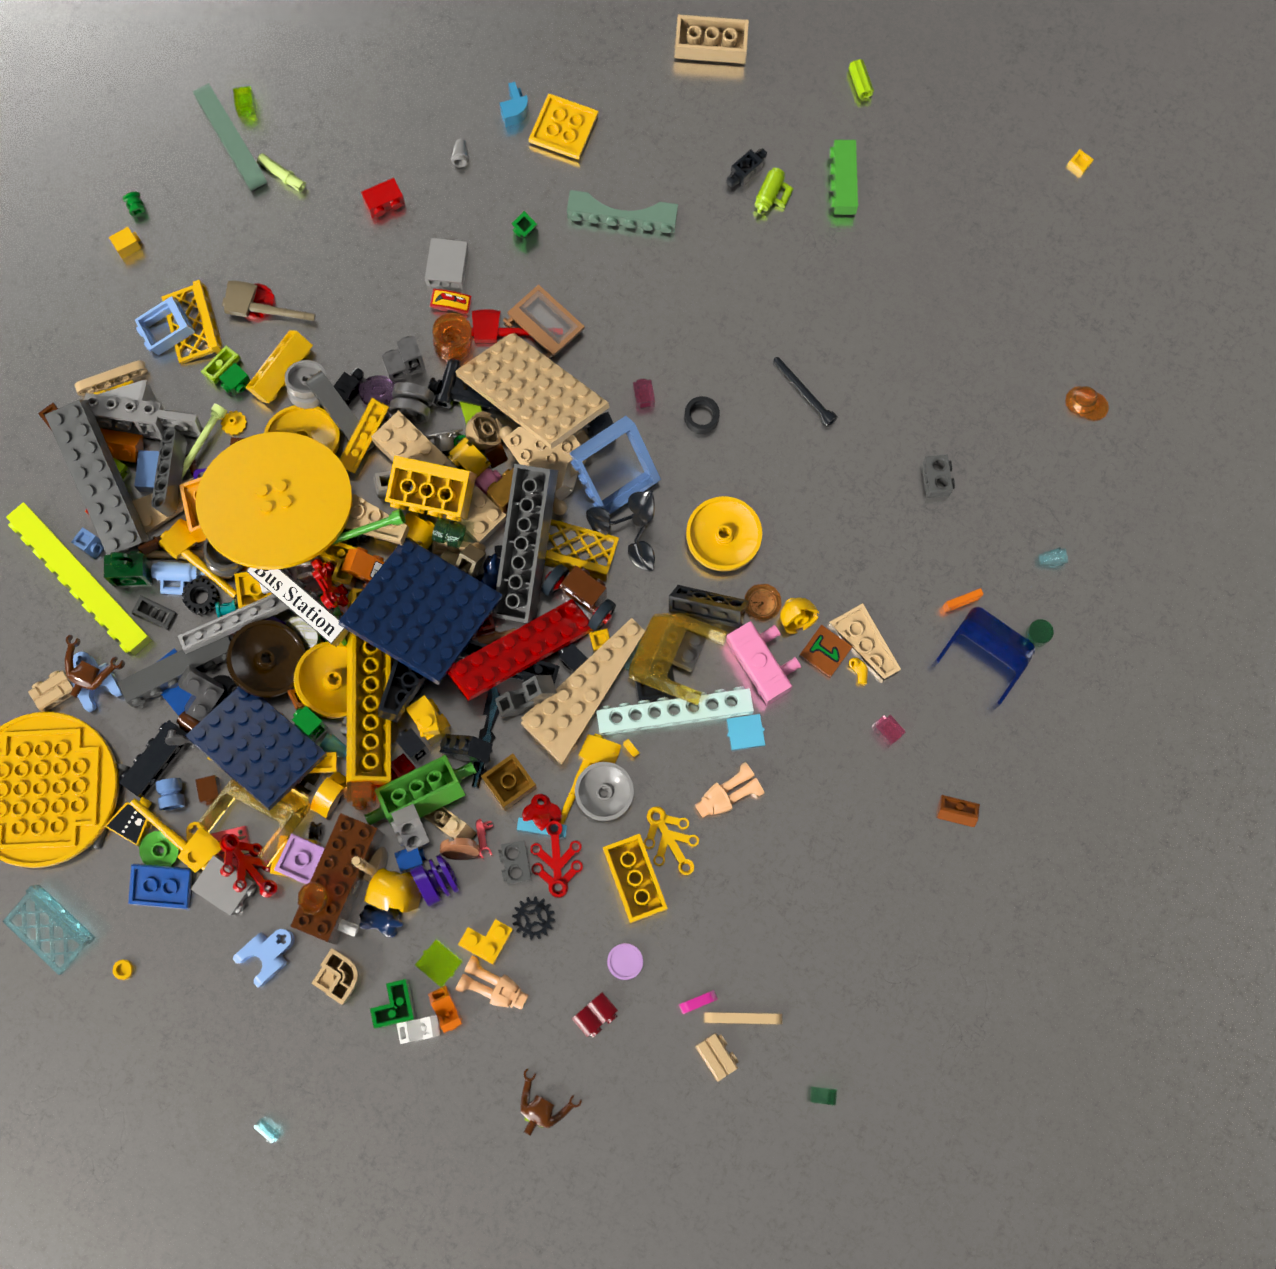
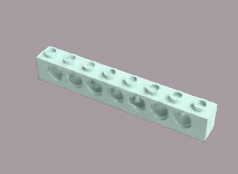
M744 686L733 688L734 691L727 692L726 689L715 690L713 694L699 692L692 697L679 695L676 696V699L671 700L668 697L657 699V702L642 700L636 705L622 703L619 704V707L615 708L602 706L600 710H596L599 735L605 736L751 715L754 710L750 688L745 689ZM733 698L736 700L737 705L729 706L726 700ZM709 701H715L718 704V707L716 709H710L707 703ZM694 703L698 705L699 710L691 712L688 706ZM676 706L680 712L673 715L669 712V708ZM658 709L661 715L656 718L652 717L650 711ZM633 712H639L642 717L639 720H633L630 715ZM613 715H620L622 721L614 723L611 720Z

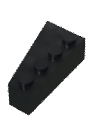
M395 659L378 708V717L398 722L426 677Z

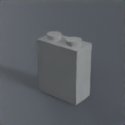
M431 238L425 273L427 286L463 290L469 251L467 242L461 239Z
M213 855L191 890L228 915L239 914L245 906V903H243L247 896L250 897L255 891L256 887L254 885L256 882L251 876L246 874L245 881L247 887L242 892H236L233 889V884L237 880V867L233 865L234 872L229 877H224L220 873V869L224 865V858L219 855Z

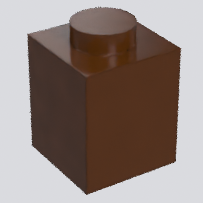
M212 775L195 779L201 804L211 807L218 805V801L223 800L219 777Z

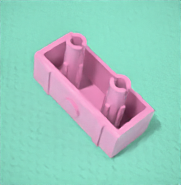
M750 621L728 634L726 642L757 689L759 696L762 697L766 705H769L792 690L793 686L788 680L787 675L801 668V665L797 658L794 657L780 666L766 643L781 635L779 630L773 625L759 634Z

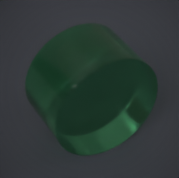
M1043 619L1035 620L1026 629V639L1030 644L1037 647L1047 644L1054 634L1052 625Z
M811 1086L810 1102L836 1105L837 1089Z

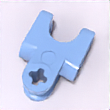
M78 652L73 656L74 668L81 660H86V663L100 669L98 675L109 666L107 662L98 666L94 657L86 652ZM113 672L98 687H107L110 693L116 697L123 695ZM82 688L78 698L84 709L90 713L96 709V703L93 698L94 692L97 689L89 690Z
M285 929L276 930L268 938L261 932L234 955L233 960L236 963H244L249 958L257 956L262 962V969L254 978V984L257 988L262 987L287 965L288 961L282 955L294 945L295 936L290 930ZM281 935L287 936L285 938L286 943H280V941L282 940L280 937Z

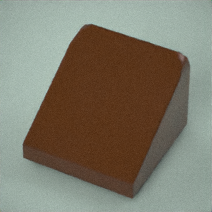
M501 443L484 452L487 461L491 463V468H495L508 460Z

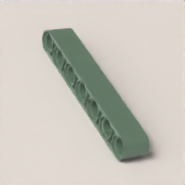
M208 83L194 90L195 98L249 189L252 191L266 184L267 181L210 84Z

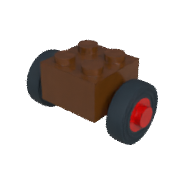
M559 564L553 571L551 570L547 574L541 591L550 597L559 588L562 589L565 595L593 615L588 626L597 632L604 624H608L616 607V604L610 599L605 600L607 598L606 584L599 578L595 580L591 577V573L584 567L579 568L575 566L568 574L569 569Z

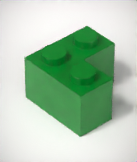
M306 705L303 708H299L293 714L294 718L292 721L295 723L294 725L314 743L328 729L325 723Z
M409 979L386 983L390 1004L370 1008L374 1029L416 1020Z

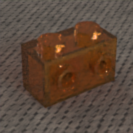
M347 782V787H344V799H347V802L355 810H367V807L376 806V786L372 782Z

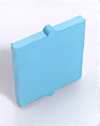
M760 714L727 719L729 731L727 736L730 737L732 750L765 746L763 734L765 729L762 727Z

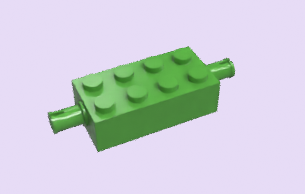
M444 755L375 789L381 805L380 808L364 814L365 819L369 825L384 818L390 823L394 821L391 813L411 804H414L418 816L421 818L465 796L460 784L461 780L477 772L472 762L455 770V768H452L447 756Z

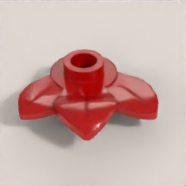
M537 794L532 798L531 804L523 809L522 818L523 821L533 820L535 825L543 831L550 822V819L561 821L562 813L556 804L550 802L548 796ZM543 801L544 804L540 805L537 802Z

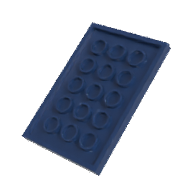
M237 687L186 734L187 739L268 811L327 756L324 750L262 697L251 695L240 687Z

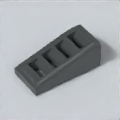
M141 595L132 610L133 615L165 629H168L176 614L175 611ZM145 603L147 604V607L142 613L140 612V610ZM151 606L154 607L151 616H148L147 613ZM158 609L161 610L158 619H154ZM166 612L169 615L166 621L163 623L161 622V620Z

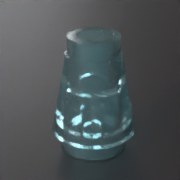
M1059 547L1039 554L1040 565L1063 566V564L1068 563L1066 548L1061 549Z

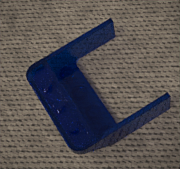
M975 607L969 611L932 665L935 667L940 662L957 636L963 635L1015 672L1013 678L992 706L996 709L1001 705L1028 666L1035 653V646L1031 641L983 608Z

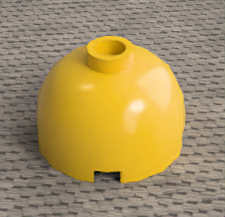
M790 598L782 607L780 621L787 633L796 634L797 629L803 627L804 631L812 626L818 619L817 613L819 614V611L806 598Z

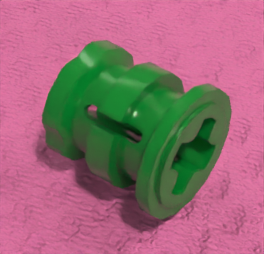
M136 191L127 193L122 198L126 202V207L129 209L131 216H138L145 212V207L140 199L141 195Z

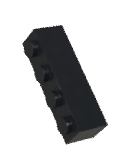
M170 720L167 723L164 722L159 727V733L156 737L148 741L145 751L136 756L133 766L130 770L127 769L121 776L122 780L119 783L139 798L146 796L186 745V743L183 745H167L165 743L169 730L173 729L177 735L185 737L187 734Z

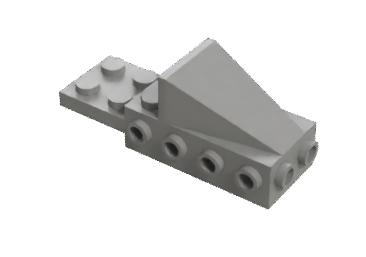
M141 380L100 394L86 393L84 400H88L97 423L102 429L143 435L144 438L161 440L162 433L168 427L175 428L184 436L196 438L199 437L203 430L197 415L194 413H179L171 409L164 411L161 403L155 401L156 397L147 380Z

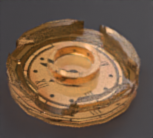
M769 584L752 586L744 597V600H749V606L745 611L749 617L756 621L765 622L772 620L781 609L780 593Z

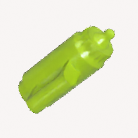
M774 167L768 172L758 192L755 206L758 208L757 212L759 214L762 211H768L773 203L781 208H785L792 194L793 187L784 182L785 173L779 168ZM782 187L783 189H785V192L781 200H779L776 197L778 195L780 188Z

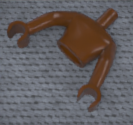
M68 635L66 637L68 647L65 655V671L67 678L75 684L69 694L77 698L82 688L89 690L97 689L115 669L119 670L125 666L123 660L116 666L115 663L118 658L113 657L110 661L111 664L99 675L100 669L82 660L74 668L75 647L80 645V639L77 638L74 643H71L73 636Z
M526 1069L524 1071L525 1083L521 1096L520 1110L529 1120L524 1133L531 1136L536 1125L545 1128L554 1126L573 1108L579 1107L582 1100L579 1101L578 1105H573L572 1099L574 1095L571 1096L569 1103L552 1116L555 1105L536 1095L529 1103L532 1080L535 1079L536 1073L529 1079L526 1077L528 1071Z

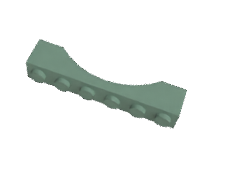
M570 190L567 218L573 221L585 220L590 223L600 222L607 223L610 226L623 225L627 228L638 227L644 230L654 229L669 233L675 232L678 204L659 202L641 210H618L600 203L588 192Z

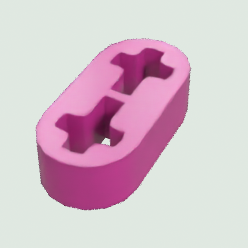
M713 990L679 1004L682 1013L685 1014L716 1001L718 998Z

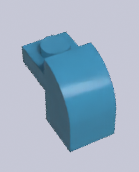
M515 82L508 83L511 100L500 102V111L505 127L521 123L527 117L529 111L527 95H522L521 88H517Z

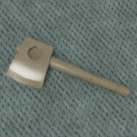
M228 281L226 295L222 301L226 314L248 317L249 312L252 311L315 321V314L254 303L257 285L243 281Z

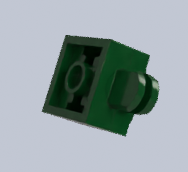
M131 551L130 554L111 552L110 555H104V578L114 587L153 585V578L151 576L153 563L140 551Z

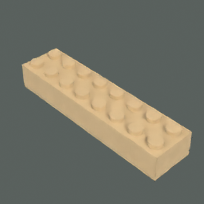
M397 411L371 436L373 443L392 462L394 456L457 468L400 411ZM474 485L468 518L462 519L461 522H454L475 542L483 544L506 521V514Z

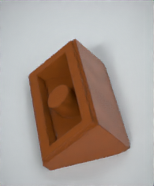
M941 795L937 818L975 827L979 819L980 804Z

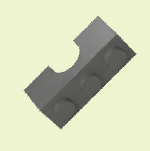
M535 675L522 683V689L508 691L496 698L501 717L518 716L556 694L557 691L551 675Z

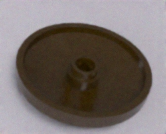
M272 620L254 621L242 627L233 636L227 649V668L233 681L245 692L264 698L280 696L294 687L295 668L305 653V648L299 636L288 626Z

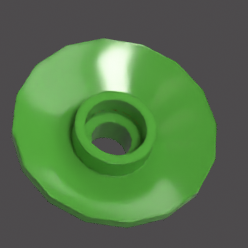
M153 831L147 834L141 841L139 854L144 864L172 866L178 858L179 849L161 831ZM159 846H162L164 848L163 853H160L158 851Z

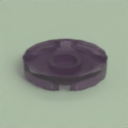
M375 375L368 377L364 383L360 384V398L366 405L369 404L371 398L389 405L390 401L394 399L392 391L395 383L386 376Z

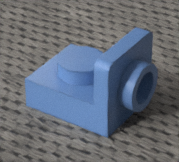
M83 527L71 541L72 544L94 559H97L104 550L101 540Z

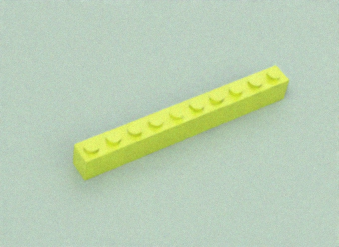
M23 502L6 516L10 521L8 526L15 533L19 531L22 534L20 539L27 546L31 544L34 547L32 552L40 560L42 558L46 560L47 563L44 565L52 573L54 571L58 573L57 579L64 586L69 585L71 588L69 592L77 600L81 598L84 602L82 606L89 613L93 611L96 615L94 619L101 626L105 625L109 629L107 633L112 639H118L121 642L119 646L125 653L131 652L135 656L152 641L30 507Z

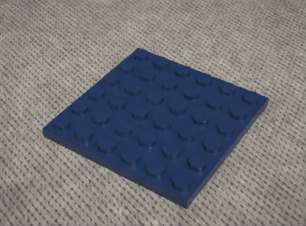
M406 538L403 545L399 544L344 613L338 621V625L439 685L451 666L456 662L498 605L503 595Z

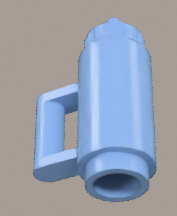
M158 561L153 563L151 567L152 578L161 580V594L182 595V593H185L183 590L185 582H191L193 579L199 580L201 575H205L191 563ZM165 581H181V586L167 587L165 586Z

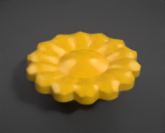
M236 410L234 412L229 411L222 418V429L231 436L234 434L238 435L246 428V417L242 412Z

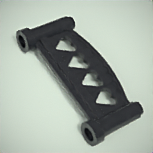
M449 359L445 367L439 392L435 394L433 403L438 407L449 409L454 400L501 411L473 388L469 387L465 390L461 379L456 375V370L462 367L459 365L460 362L456 359Z

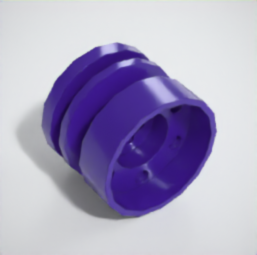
M441 854L436 856L439 865L436 866L432 859L429 860L430 870H427L423 864L410 870L420 893L429 907L441 901L439 891L442 890L448 897L451 895L447 887L451 886L455 893L460 891L457 878L450 864Z

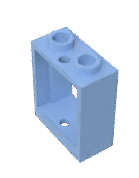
M172 296L135 319L138 326L136 329L145 339V347L148 351H153L158 356L195 333L180 302ZM172 313L180 328L156 342L149 327Z

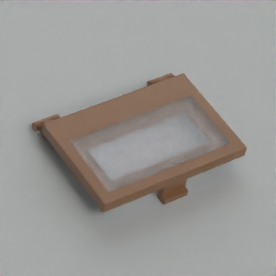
M539 284L507 312L510 316L508 320L506 318L503 319L507 327H512L514 321L548 351L545 356L549 359L552 356L554 357L585 329L582 323Z

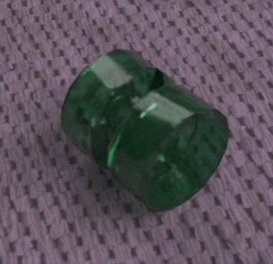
M439 517L433 530L432 541L442 544L447 542L448 546L459 549L465 536L466 525L457 522L451 524L449 520Z

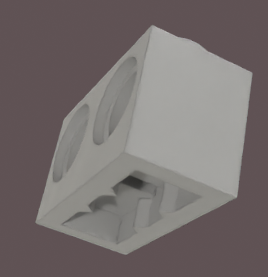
M414 804L391 813L394 819L393 822H390L395 833L399 832L396 837L400 846L405 845L407 852L429 843Z

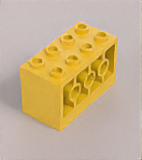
M394 456L385 502L390 503V507L406 510V507H409L408 511L420 514L428 511L427 515L439 518L447 515L446 519L461 522L462 519L468 518L476 474L462 469Z

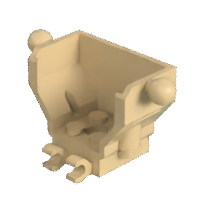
M510 426L502 427L499 432L500 438L507 445L519 464L558 470L553 512L557 515L565 514L567 504L563 499L573 492L578 470L576 471L570 462L572 458L569 453L589 440L586 432L581 428L556 447L550 449L523 427H518L515 430Z

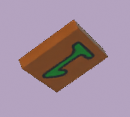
M821 625L799 657L831 678L853 646Z

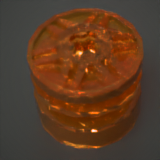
M446 313L436 319L433 324L432 334L433 346L437 355L446 361H449V359L460 361L467 357L472 348V328L470 322L458 313Z

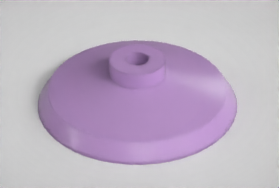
M623 943L615 946L610 951L607 965L613 976L618 979L629 980L640 973L643 966V957L637 947Z

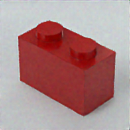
M394 178L361 191L363 201L372 218L380 217L392 209H399L405 204L403 195Z

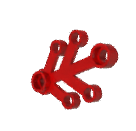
M318 558L312 561L311 564L315 569L312 574L323 591V595L320 598L325 607L331 609L332 607L336 608L338 605L342 607L347 606L350 603L345 596L348 594L347 588L343 584L338 587L332 585V575L335 570L332 563L329 561L322 563Z
M557 820L550 821L546 827L547 833L551 836L552 857L542 849L540 843H533L530 847L533 855L540 857L553 869L554 878L544 870L540 862L534 863L531 870L533 874L539 875L549 884V892L552 896L563 897L568 891V882L577 872L582 870L583 863L580 860H574L571 868L563 877L561 869L575 853L581 850L582 844L578 840L572 841L569 849L560 857L559 834H561L563 827ZM553 824L558 826L557 831H552L551 826ZM573 843L579 844L578 850L572 848ZM533 846H539L540 851L534 852ZM579 863L581 865V868L576 870L574 869L573 864ZM535 865H539L541 867L540 872H536L534 870ZM561 884L562 889L559 891L556 890L555 885Z
M234 834L224 835L219 842L221 849L225 852L224 865L220 869L221 875L229 877L234 872L232 865L234 855L238 860L237 880L233 884V889L236 892H242L247 887L245 881L247 871L260 887V894L266 898L272 897L277 892V884L272 880H265L254 866L262 867L264 871L270 872L273 859L257 858L263 850L259 843L240 842L239 838ZM241 850L249 851L251 856L244 855Z

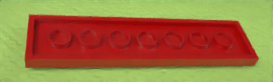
M570 599L532 620L530 623L521 626L454 663L449 669L448 675L468 701L594 630L588 626L590 621L575 601Z

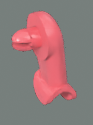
M480 818L476 821V830L480 846L479 854L483 858L482 852L484 850H488L490 856L492 855L491 850L487 847L485 830L492 828L493 824L487 826L492 821L482 823Z

